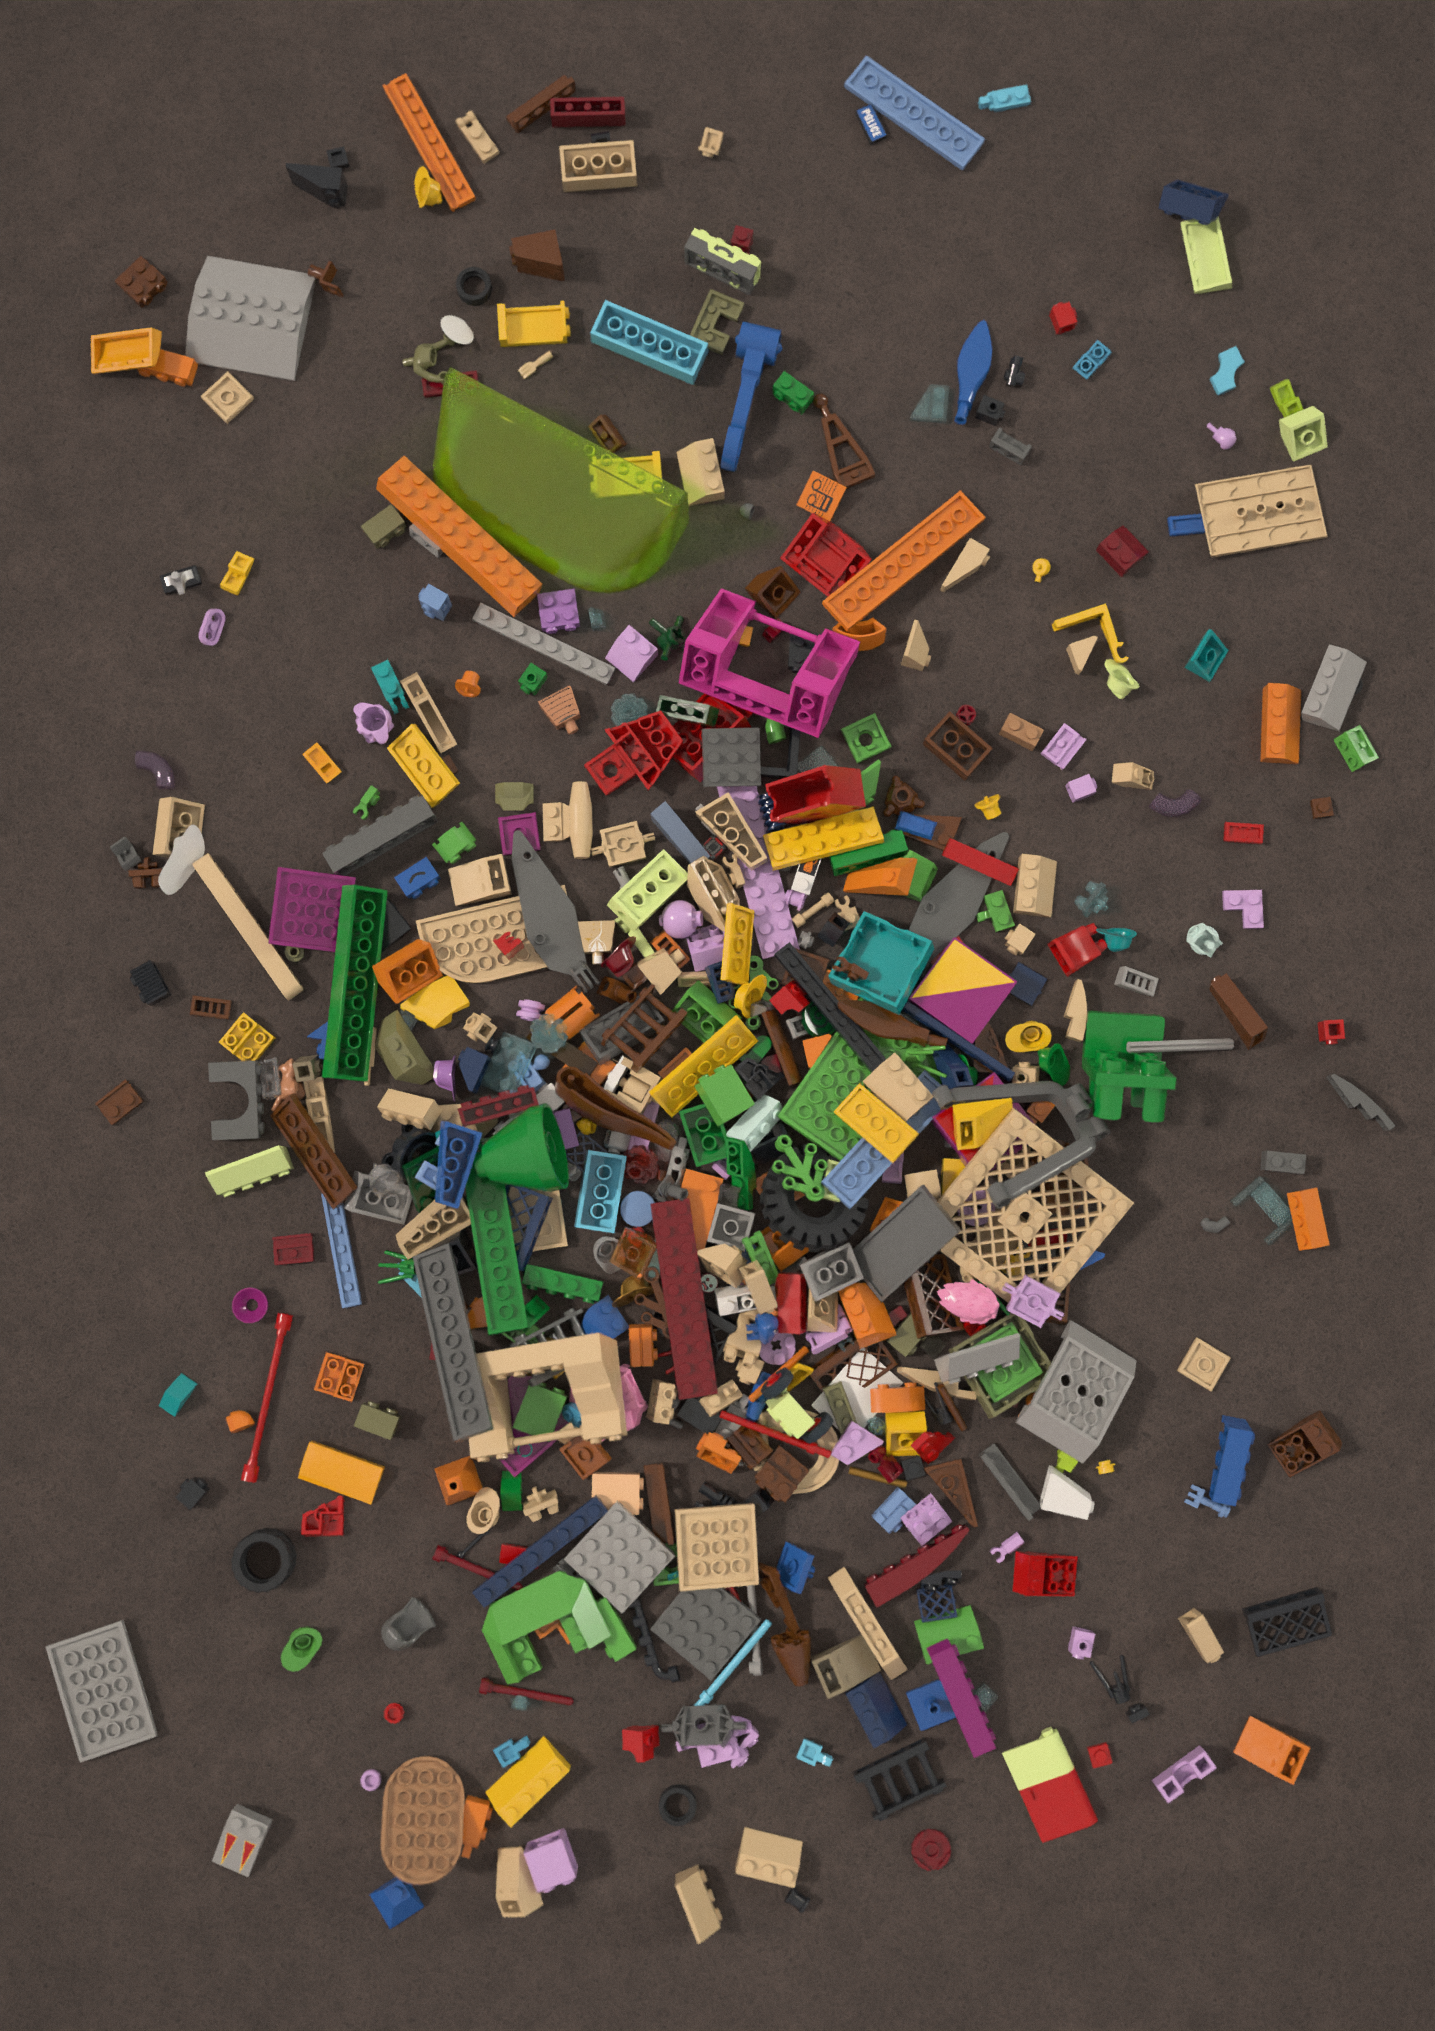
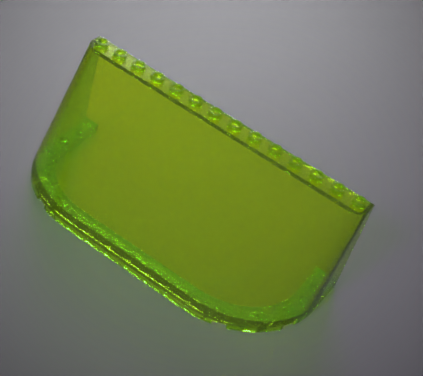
M451 367L449 368L444 378L434 450V483L504 549L572 586L591 592L613 593L631 589L647 581L665 565L689 524L688 493L465 374Z

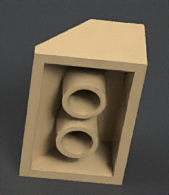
M713 438L693 442L679 450L677 457L687 505L691 506L724 499V487Z
M174 797L160 798L153 855L169 858L173 851L174 839L183 836L191 825H196L202 833L205 805Z
M1020 855L1014 899V914L1051 918L1057 861L1038 855Z
M896 1053L880 1064L863 1081L875 1097L905 1122L933 1098L929 1090Z
M744 1827L735 1866L736 1874L794 1888L799 1870L803 1841Z
M696 1865L677 1873L675 1886L696 1941L699 1944L720 1929V1921L723 1919L719 1908L715 1909L712 1901H715L712 1889H707L705 1884L708 1881L704 1869L700 1870L699 1866Z

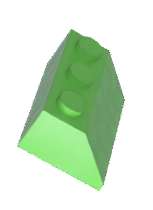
M699 980L687 990L672 1010L678 1013L683 1008L688 1012L682 1024L703 1043L735 1015L740 1019L742 1018L726 1003L717 1004L714 993Z
M971 1605L956 1609L957 1618L922 1623L921 1619L914 1621L926 1664L932 1663L926 1648L947 1638L951 1645H956L960 1655L984 1648ZM944 1612L942 1617L950 1615L947 1612ZM933 1615V1616H930L928 1619L937 1618V1617Z

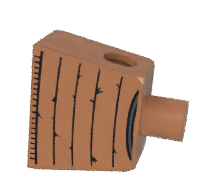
M570 685L538 701L540 708L557 730L565 726L569 735L579 730L575 721L580 719L581 716Z

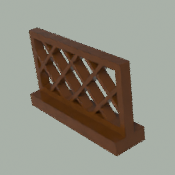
M945 1254L934 1255L929 1260L930 1262L924 1265L926 1269L923 1274L917 1271L904 1283L917 1339L964 1330L960 1317L948 1311L939 1301L931 1296L934 1289L937 1291L942 1289L936 1285L940 1278L946 1284L952 1283ZM935 1260H940L942 1268L940 1271L932 1266ZM929 1270L937 1275L934 1282L926 1277ZM923 1280L931 1286L928 1293L922 1289L921 1284ZM927 1300L936 1305L932 1312L927 1309ZM938 1308L947 1313L943 1320L935 1315ZM949 1316L955 1319L957 1327H951L946 1323ZM932 1319L941 1324L938 1330L932 1331Z
M854 1335L812 1365L811 1368H813L814 1372L810 1376L823 1392V1387L826 1386L821 1385L818 1379L824 1375H829L832 1382L835 1376L838 1375L835 1373L836 1367L840 1363L848 1364L846 1377L859 1380L860 1386L861 1381H867L862 1385L863 1388H866L898 1364L882 1341L877 1342V1352L867 1351L868 1346L864 1347L865 1351H862ZM854 1353H864L862 1364L851 1363ZM866 1354L877 1355L876 1367L864 1365ZM880 1356L888 1357L891 1361L886 1368L878 1367ZM851 1365L862 1367L860 1378L849 1377ZM864 1367L875 1369L872 1379H862Z

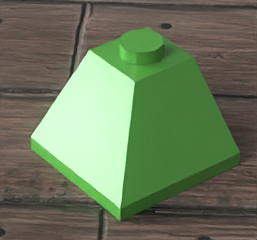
M879 759L861 772L866 806L874 801L873 797L876 793L881 765Z

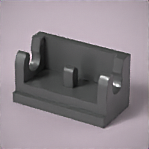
M999 427L990 442L989 448L1022 465L1032 445L1028 444L1027 446L1002 432L1003 429Z

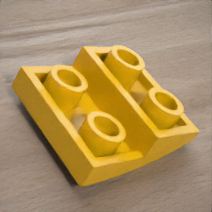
M243 1012L219 1043L242 1061L258 1060L274 1041L275 1037Z

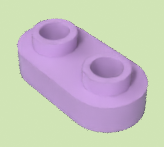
M209 609L206 612L199 631V640L202 644L215 645L218 642L225 623V614L222 610Z

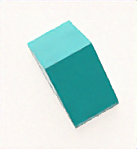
M181 1373L164 1392L159 1407L175 1417L197 1386V1383Z

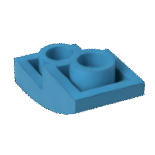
M1097 340L1073 366V369L1087 380L1109 357L1112 351Z

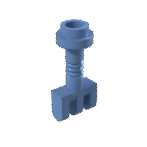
M1193 1484L1191 1485V1489L1198 1492L1196 1495L1188 1492V1496L1194 1498V1501L1185 1499V1503L1195 1508H1198L1201 1503L1218 1511V1516L1221 1518L1228 1516L1231 1509L1230 1506L1212 1502V1500L1203 1496L1205 1490Z

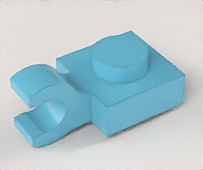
M806 1738L803 1739L796 1756L797 1759L813 1766L818 1761L830 1767L833 1756L821 1752V1745Z

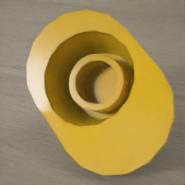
M420 167L415 176V191L419 207L423 208L424 205L434 206L435 204H441L440 184L429 177L426 167Z
M758 975L751 983L741 985L736 991L734 1006L742 1010L743 1016L747 1019L751 1018V1004L760 1001L766 989L767 979L764 975Z
M1028 1021L1024 1024L1013 1026L1006 1034L1005 1041L1007 1047L1014 1052L1037 1051L1048 1046L1052 1035L1050 1029L1043 1023Z

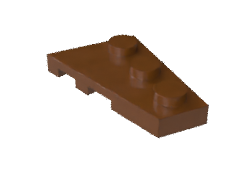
M916 815L937 822L932 840L903 832V835L944 851L949 838L954 839L962 817Z

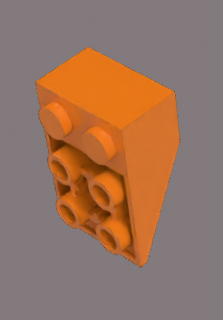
M1249 1716L1233 1752L1294 1785L1310 1747L1304 1742Z

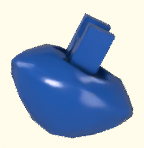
M758 1313L755 1316V1324L746 1325L747 1331H753L751 1334H746L747 1340L760 1339V1342L764 1345L770 1343L778 1331V1319L770 1313H763L761 1315Z

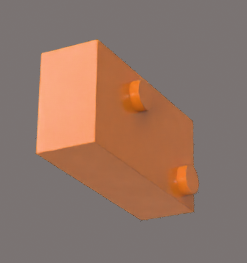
M686 1169L681 1188L688 1191L687 1198L690 1200L696 1248L698 1251L705 1249L723 1179Z

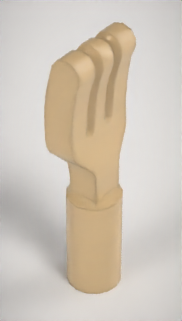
M548 351L535 362H527L518 371L525 380L535 373L540 365L553 358V355Z

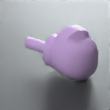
M1210 423L1206 426L1214 433L1213 439L1220 444L1222 449H1229L1236 442L1233 430L1229 428L1224 429L1223 427L1216 429Z

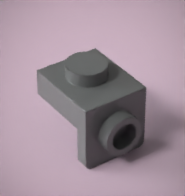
M126 837L110 846V849L117 856L121 867L125 871L136 866L141 861L137 850Z

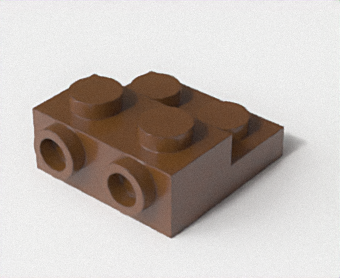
M142 256L115 280V283L141 308L149 305L153 297L157 293L163 292L168 284L166 278Z
M779 1445L754 1475L757 1479L755 1483L763 1490L767 1487L772 1491L770 1495L777 1502L781 1500L786 1502L810 1470Z

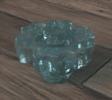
M633 693L623 694L621 699H615L611 706V712L613 713L611 720L615 726L637 720L648 715L646 713L648 706L643 698L636 699Z
M554 1014L540 1015L539 1019L533 1020L530 1031L533 1034L531 1041L536 1048H542L544 1053H554L558 1051V1048L565 1046L568 1036L564 1032L567 1030V1026L561 1018L555 1019Z

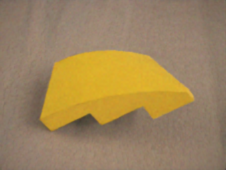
M445 976L412 995L400 1005V1008L403 1011L407 1010L412 1013L416 1019L425 1022L431 1028L437 1029L451 1023L452 1014L469 1007L470 1002L455 979Z

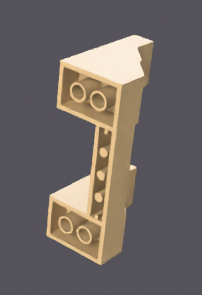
M594 1333L477 1354L494 1430L469 1438L470 1458L478 1460L479 1463L490 1461L489 1458L496 1457L497 1460L507 1459L508 1455L515 1454L514 1448L520 1445L575 1436L583 1437V1440L589 1441L590 1444H600L603 1439L619 1441L622 1436H627L616 1340L601 1333ZM564 1367L581 1415L582 1425L580 1428L514 1438L507 1376L513 1375L514 1378L524 1377L525 1373L532 1372V1374H543L544 1370L561 1371Z

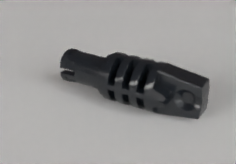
M705 1481L698 1490V1492L712 1501L713 1506L741 1504L723 1490L718 1491Z

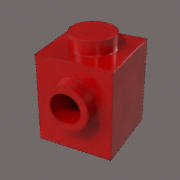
M1060 302L1052 307L1050 318L1057 335L1075 329L1077 313L1075 308L1071 307L1070 302L1064 304Z
M1343 1019L1318 1022L1319 1042L1326 1041V1045L1338 1044L1339 1040L1345 1039Z

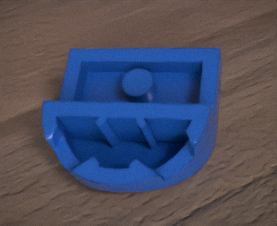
M609 1295L584 1312L581 1328L585 1335L601 1333L614 1339L629 1328L617 1307H612L613 1301Z

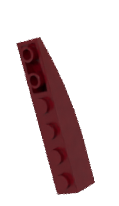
M961 1524L956 1525L951 1529L952 1532L946 1536L944 1534L939 1535L931 1545L924 1544L917 1549L918 1552L914 1555L907 1554L900 1558L901 1562L895 1566L892 1563L884 1567L883 1573L879 1575L875 1573L867 1577V1582L864 1585L876 1607L905 1592L928 1576L959 1545L969 1532L968 1527Z

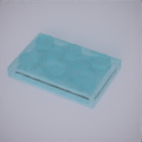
M503 1031L480 1084L497 1092L510 1090V1093L517 1092V1088L520 1087L537 1045Z

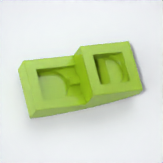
M1285 379L1270 387L1272 396L1284 418L1303 410L1299 397L1294 395L1289 379Z

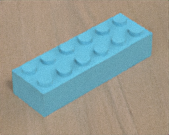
M605 300L590 332L592 343L694 385L708 354L707 342Z

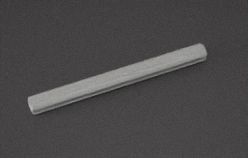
M1230 1038L1128 1042L1126 1044V1050L1129 1053L1226 1050L1234 1048V1040Z

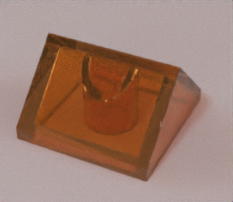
M625 1227L609 1262L638 1280H642L644 1272L648 1268L657 1249L656 1242L649 1234Z

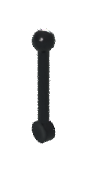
M490 1529L483 1534H479L463 1551H459L457 1556L463 1559L468 1550L484 1535L489 1534Z

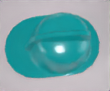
M1127 928L1096 929L1097 932L1104 934L1107 947L1112 952L1129 948L1132 938L1137 935L1135 931Z

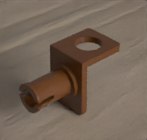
M328 261L325 269L313 264L309 266L313 270L308 268V276L319 279V283L324 291L343 297L344 294L337 285L331 284L337 272V268L332 261Z
M607 976L603 977L597 990L599 995L608 997L621 1005L626 1002L632 1003L637 998V994L632 988ZM609 982V987L604 991L605 984Z

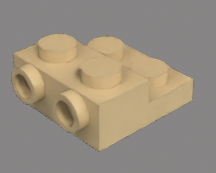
M652 1379L646 1418L656 1423L669 1424L674 1415L672 1403L677 1396L675 1384Z

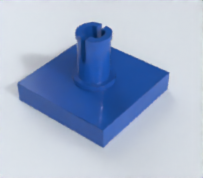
M785 1542L776 1567L780 1573L782 1585L795 1593L801 1594L806 1578L811 1579L814 1576L809 1573H815V1568L811 1566L814 1555L792 1543Z
M940 1679L906 1692L921 1731L956 1718Z

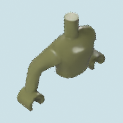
M444 333V339L439 342L418 345L414 357L403 359V365L405 367L413 365V371L417 375L431 382H441L446 387L450 384L447 379L451 377L446 371L440 372L439 375L426 371L429 367L435 366L437 359L436 351L448 344H455V341L451 340Z

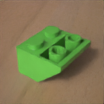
M909 850L908 854L903 858H916L917 864L908 896H903L921 902L922 897L929 891L938 868L930 860Z

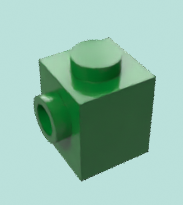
M530 663L518 680L521 686L520 689L528 695L530 693L536 695L548 676L546 672Z

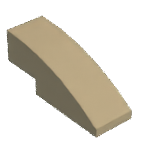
M1079 979L1074 983L1064 1014L1065 1018L1071 1019L1065 1038L1077 1042L1083 1041L1087 1021L1085 990L1082 980Z

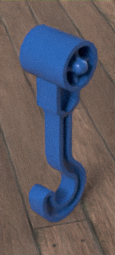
M743 321L740 334L735 338L737 343L736 358L744 359L733 418L731 426L729 425L724 443L721 459L722 470L736 471L754 391L760 383L764 364L774 366L777 354L782 351V345L780 344L782 330Z

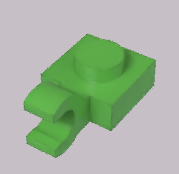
M371 785L360 800L361 803L354 808L353 813L357 815L359 811H364L361 819L366 820L369 816L368 808L371 805H376L380 798L378 796L380 792Z

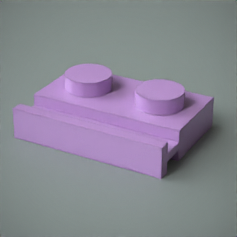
M1064 723L1041 752V755L1063 770L1086 739L1082 738L1080 734Z

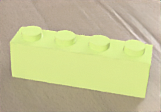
M279 1145L205 1172L216 1194L228 1197L235 1194L234 1190L242 1188V1191L253 1188V1183L259 1181L261 1184L267 1183L272 1180V1176H286L290 1174L289 1170L294 1169L287 1147Z

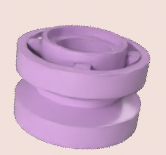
M519 1000L518 1006L521 1007V1010L517 1011V1017L533 1022L543 1021V1015L540 1012L545 1011V1005L532 1000Z

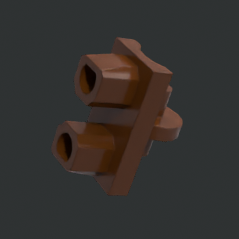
M145 857L144 863H138V869L145 870L128 871L134 888H146L145 878H151L152 887H160L158 879L163 868L152 869L158 868V862H151L150 857Z

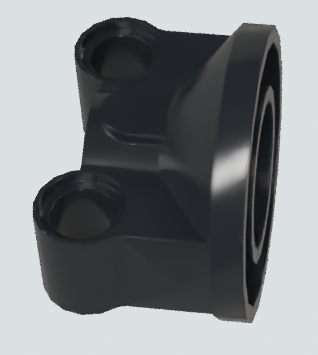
M402 1124V1135L394 1141L392 1152L384 1155L381 1164L383 1168L407 1180L402 1166L438 1146L435 1144L436 1136L432 1131L426 1128L419 1129L410 1124Z

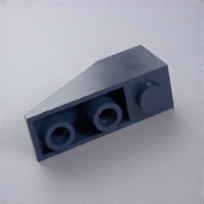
M948 1043L945 1050L934 1051L932 1055L937 1070L947 1075L946 1078L940 1076L942 1085H947L949 1089L971 1087L974 1085L968 1067Z

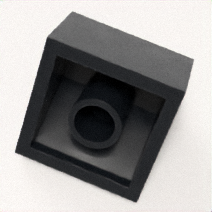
M781 1120L774 1125L769 1133L752 1150L759 1166L785 1154V1152H780L775 1147V1142L780 1135L789 1136ZM781 1140L783 1144H787L786 1140Z

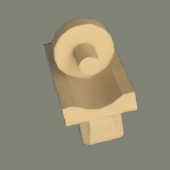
M535 1486L532 1488L533 1494L527 1496L528 1501L522 1503L525 1516H529L532 1522L542 1518L540 1512L542 1509L547 1508L549 1514L559 1511L558 1496L555 1489L550 1492H546V1489L538 1491Z

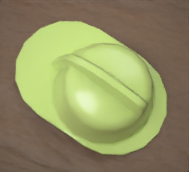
M1112 659L1105 661V667L1110 674L1107 686L1119 699H1123L1132 689L1139 688L1137 681L1133 679L1123 665Z

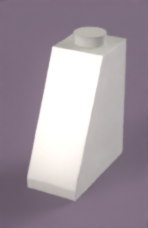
M1049 1465L1040 1497L1041 1509L1087 1520L1089 1513L1092 1514L1094 1509V1502L1091 1499L1090 1493L1055 1467Z

